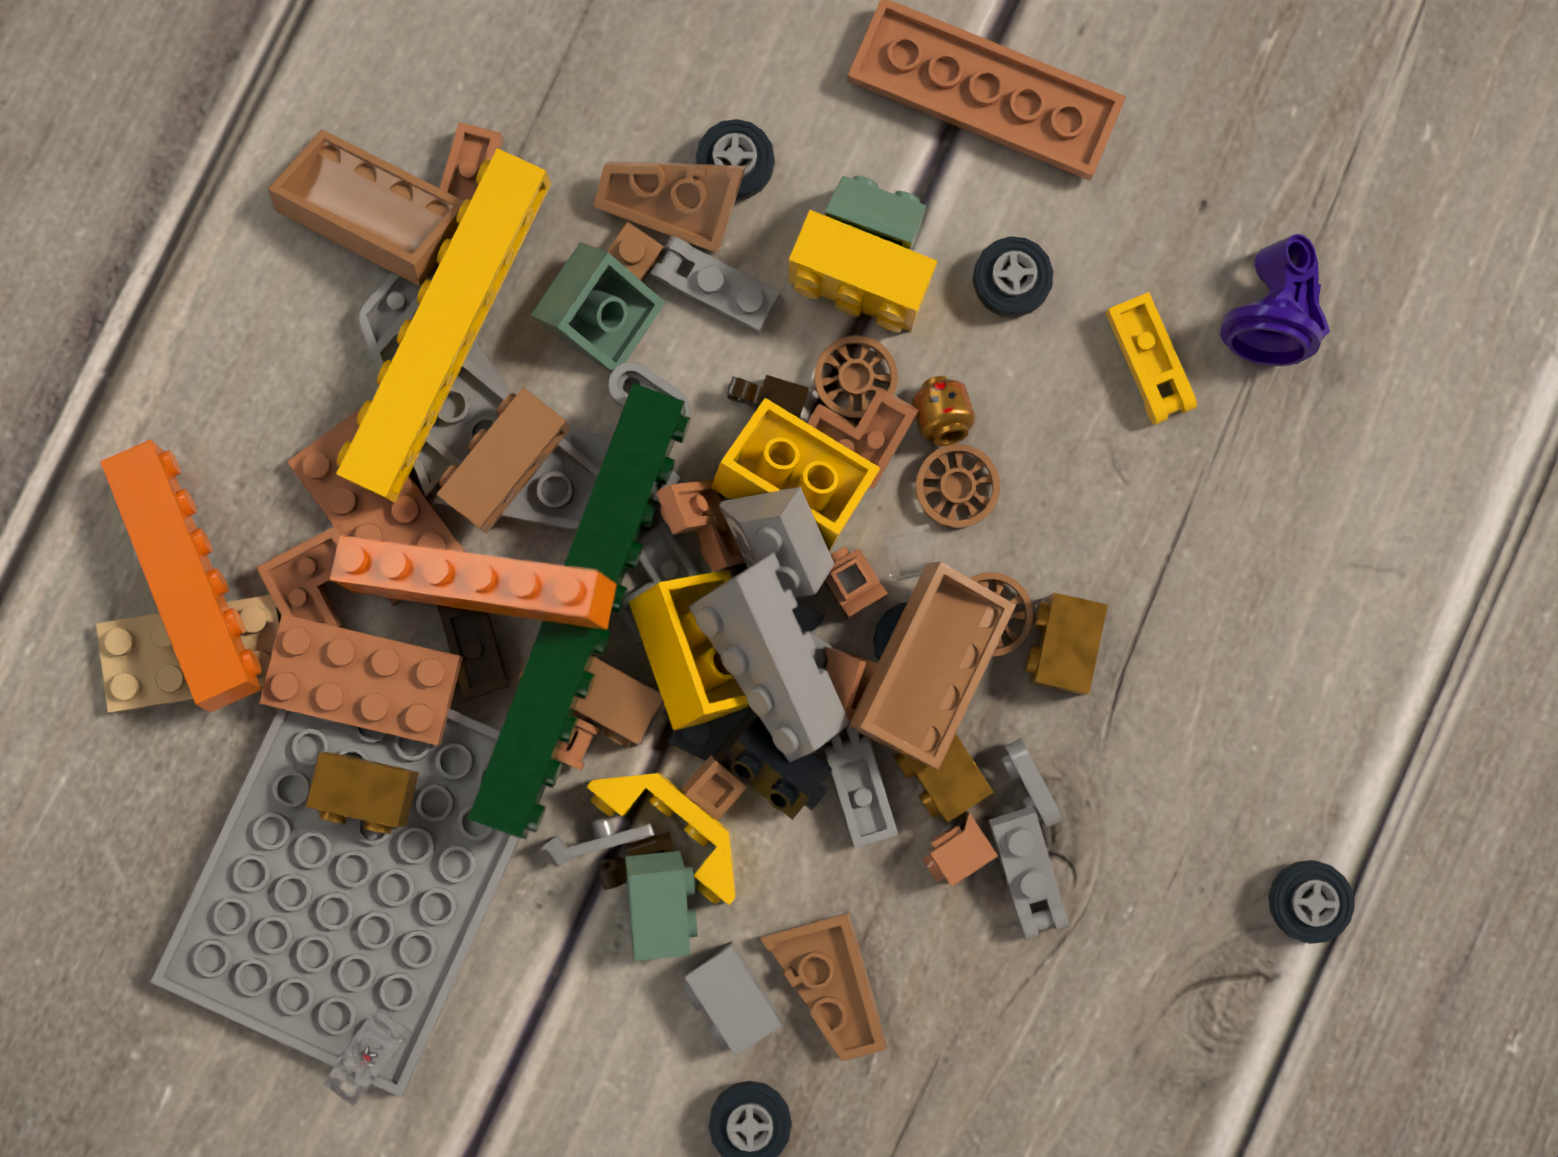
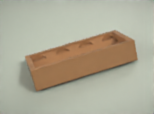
M323 129L268 188L276 212L418 286H421L437 265V255L443 242L447 238L452 240L459 226L456 222L457 215L464 202Z
M941 561L926 563L848 727L909 758L939 770L1016 605Z

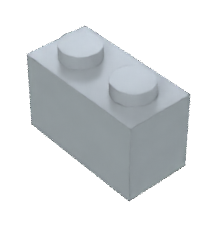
M733 941L686 972L684 978L688 984L683 987V990L697 1011L704 1007L713 1021V1024L708 1026V1029L722 1050L729 1047L736 1057L782 1026V1017Z

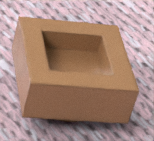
M627 222L606 252L610 253L643 282L665 252V249L656 240Z
M711 754L681 789L684 795L718 821L748 786L745 782L736 778L731 770Z

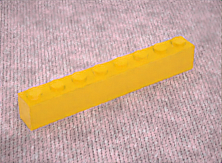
M498 148L491 160L485 159L476 178V183L479 185L472 199L467 198L459 209L456 219L459 226L452 240L447 238L440 247L437 255L439 266L432 280L426 279L419 290L417 303L420 305L413 319H407L401 326L397 336V343L400 345L393 359L386 360L379 371L377 384L380 386L373 400H367L363 404L357 417L359 428L352 442L347 441L342 446L337 457L336 464L340 466L336 473L338 476L393 503H396L551 186L546 170Z

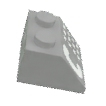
M801 487L721 502L719 507L747 568L775 553L781 567L775 571V574L783 590L791 589L794 598L815 595L835 564Z

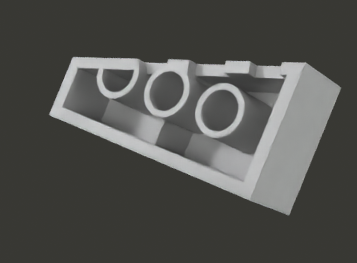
M772 553L690 605L689 609L696 618L700 630L707 635L720 655L724 667L733 675L746 695L748 704L759 715L772 735L775 746L785 755L788 762H792L816 751L848 726L850 722L827 670L817 668L813 659L816 645L810 632H801L792 612V609L798 605L791 589H782L775 574V571L781 567L775 553Z

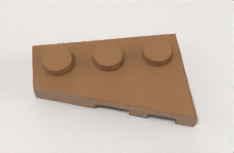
M609 161L604 165L593 207L717 253L721 248L746 166Z
M850 912L760 937L767 950L772 952L784 970L783 974L792 988H796L811 1011L810 1015L841 1061L887 1049L888 1045Z

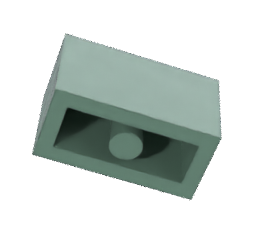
M680 851L626 856L628 903L634 960L643 961L690 955L689 938L698 936L695 909L687 910V895H695L693 868L684 867Z

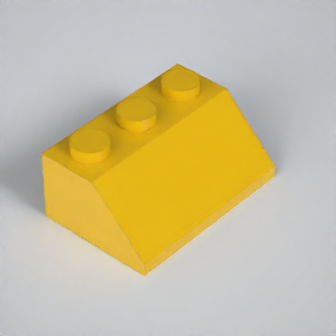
M765 398L720 462L711 488L731 500L801 487L830 552L881 468Z
M729 569L659 582L629 601L673 731L710 722L750 707L746 695L733 675L724 667L720 655L707 635L700 630L696 618L689 609L690 605L731 579Z

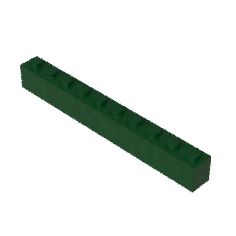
M635 383L631 386L564 566L597 570L616 583L611 609L615 613L620 612L626 597L628 587L622 586L628 568L631 570L636 569L644 545L638 543L643 526L651 528L656 517L659 502L653 499L659 483L667 485L675 464V459L669 458L675 441L683 443L691 421L690 417L685 416V401ZM542 621L469 813L468 820L520 839H527L529 831L534 833L538 831L546 810V806L540 804L546 786L553 789L559 777L563 762L556 760L562 742L570 744L579 721L578 717L573 716L579 698L583 700L588 698L595 679V674L589 672L595 654L601 657L604 655L610 640L611 630Z

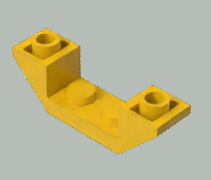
M661 773L594 779L588 784L587 788L594 793L590 801L610 817L615 811L621 816L626 815L647 789L653 793L648 801L670 818L675 812L688 822L684 831L704 847L709 841L717 846L694 874V877L700 881L696 889L716 905L721 899L728 905L732 903L736 897L730 830L684 795L683 791Z

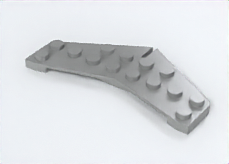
M393 272L387 276L363 304L359 312V323L378 373L386 360L393 359L400 345L397 343L400 328L407 319H413L420 305L417 303V296L421 286ZM429 274L426 279L432 280V276ZM474 341L414 464L425 497L428 499L440 487L439 481L446 470L455 463L460 465L471 452L467 448L472 438L482 428L489 430L499 416L496 414V411L502 401L511 393L476 341ZM569 424L571 430L500 517L577 531L611 441ZM672 471L667 485L659 483L657 491L670 484H679L682 481V477ZM656 493L653 500L659 502V507H658V509H659L660 506H661V503H660L659 498H658L657 493ZM439 496L433 501L435 505L453 508Z

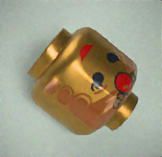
M936 376L926 380L922 384V388L915 393L911 402L913 407L919 409L915 419L922 437L929 441H934L938 446L956 444L964 440L976 420L965 384L957 380H948L946 376Z

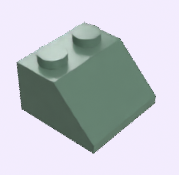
M842 176L828 203L825 216L912 250L927 206L921 204L920 199L911 193L895 191V194L879 189L878 184L869 178L854 176L851 179Z
M580 242L530 316L560 340L612 373L617 366L627 361L666 302L610 253Z

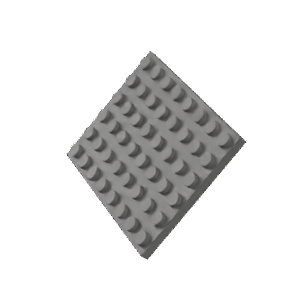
M278 708L150 983L396 1096L402 1097L406 1093L520 841V838L468 820L501 731L450 708L441 746ZM319 752H333L419 771L407 826L392 827L391 834L364 829L365 820L347 817L346 824L319 819L320 810L306 807ZM370 1045V1051L379 1053L377 1057H373V1061L377 1062V1066H367V1069H364L363 1064L355 1059L357 1056L354 1053L365 1050L366 1046Z

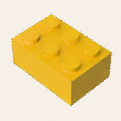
M809 210L789 257L788 283L795 285L793 289L805 297L818 299L820 295L835 301V307L847 314L859 316L860 312L875 317L877 318L876 323L889 331L899 333L902 329L911 332L931 284L938 261Z

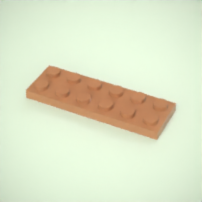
M880 0L847 76V82L1088 181H1091L1127 97L892 0Z

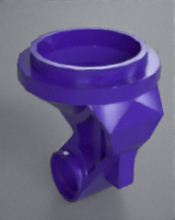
M1295 234L1264 247L1257 252L1255 257L1256 272L1260 279L1268 286V294L1261 299L1234 308L1223 317L1219 335L1224 344L1237 356L1252 363L1266 366L1299 364L1318 352L1321 341L1330 332L1326 317L1319 305L1321 284H1319L1318 260L1315 248L1307 237Z

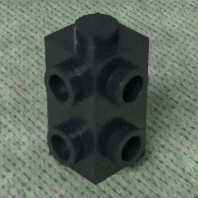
M759 715L737 739L721 762L732 771L736 778L746 782L766 798L775 809L782 811L792 820L803 806L807 807L810 811L814 809L828 791L821 783L832 771V768L824 763L814 752L788 762L785 755L775 746L772 735Z

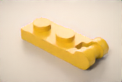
M1147 292L1108 308L1105 314L1143 398L1146 413L1152 424L1157 425L1167 421L1168 415L1179 410L1182 413H1186L1196 409V397L1150 293ZM1169 382L1173 394L1162 398L1157 386Z

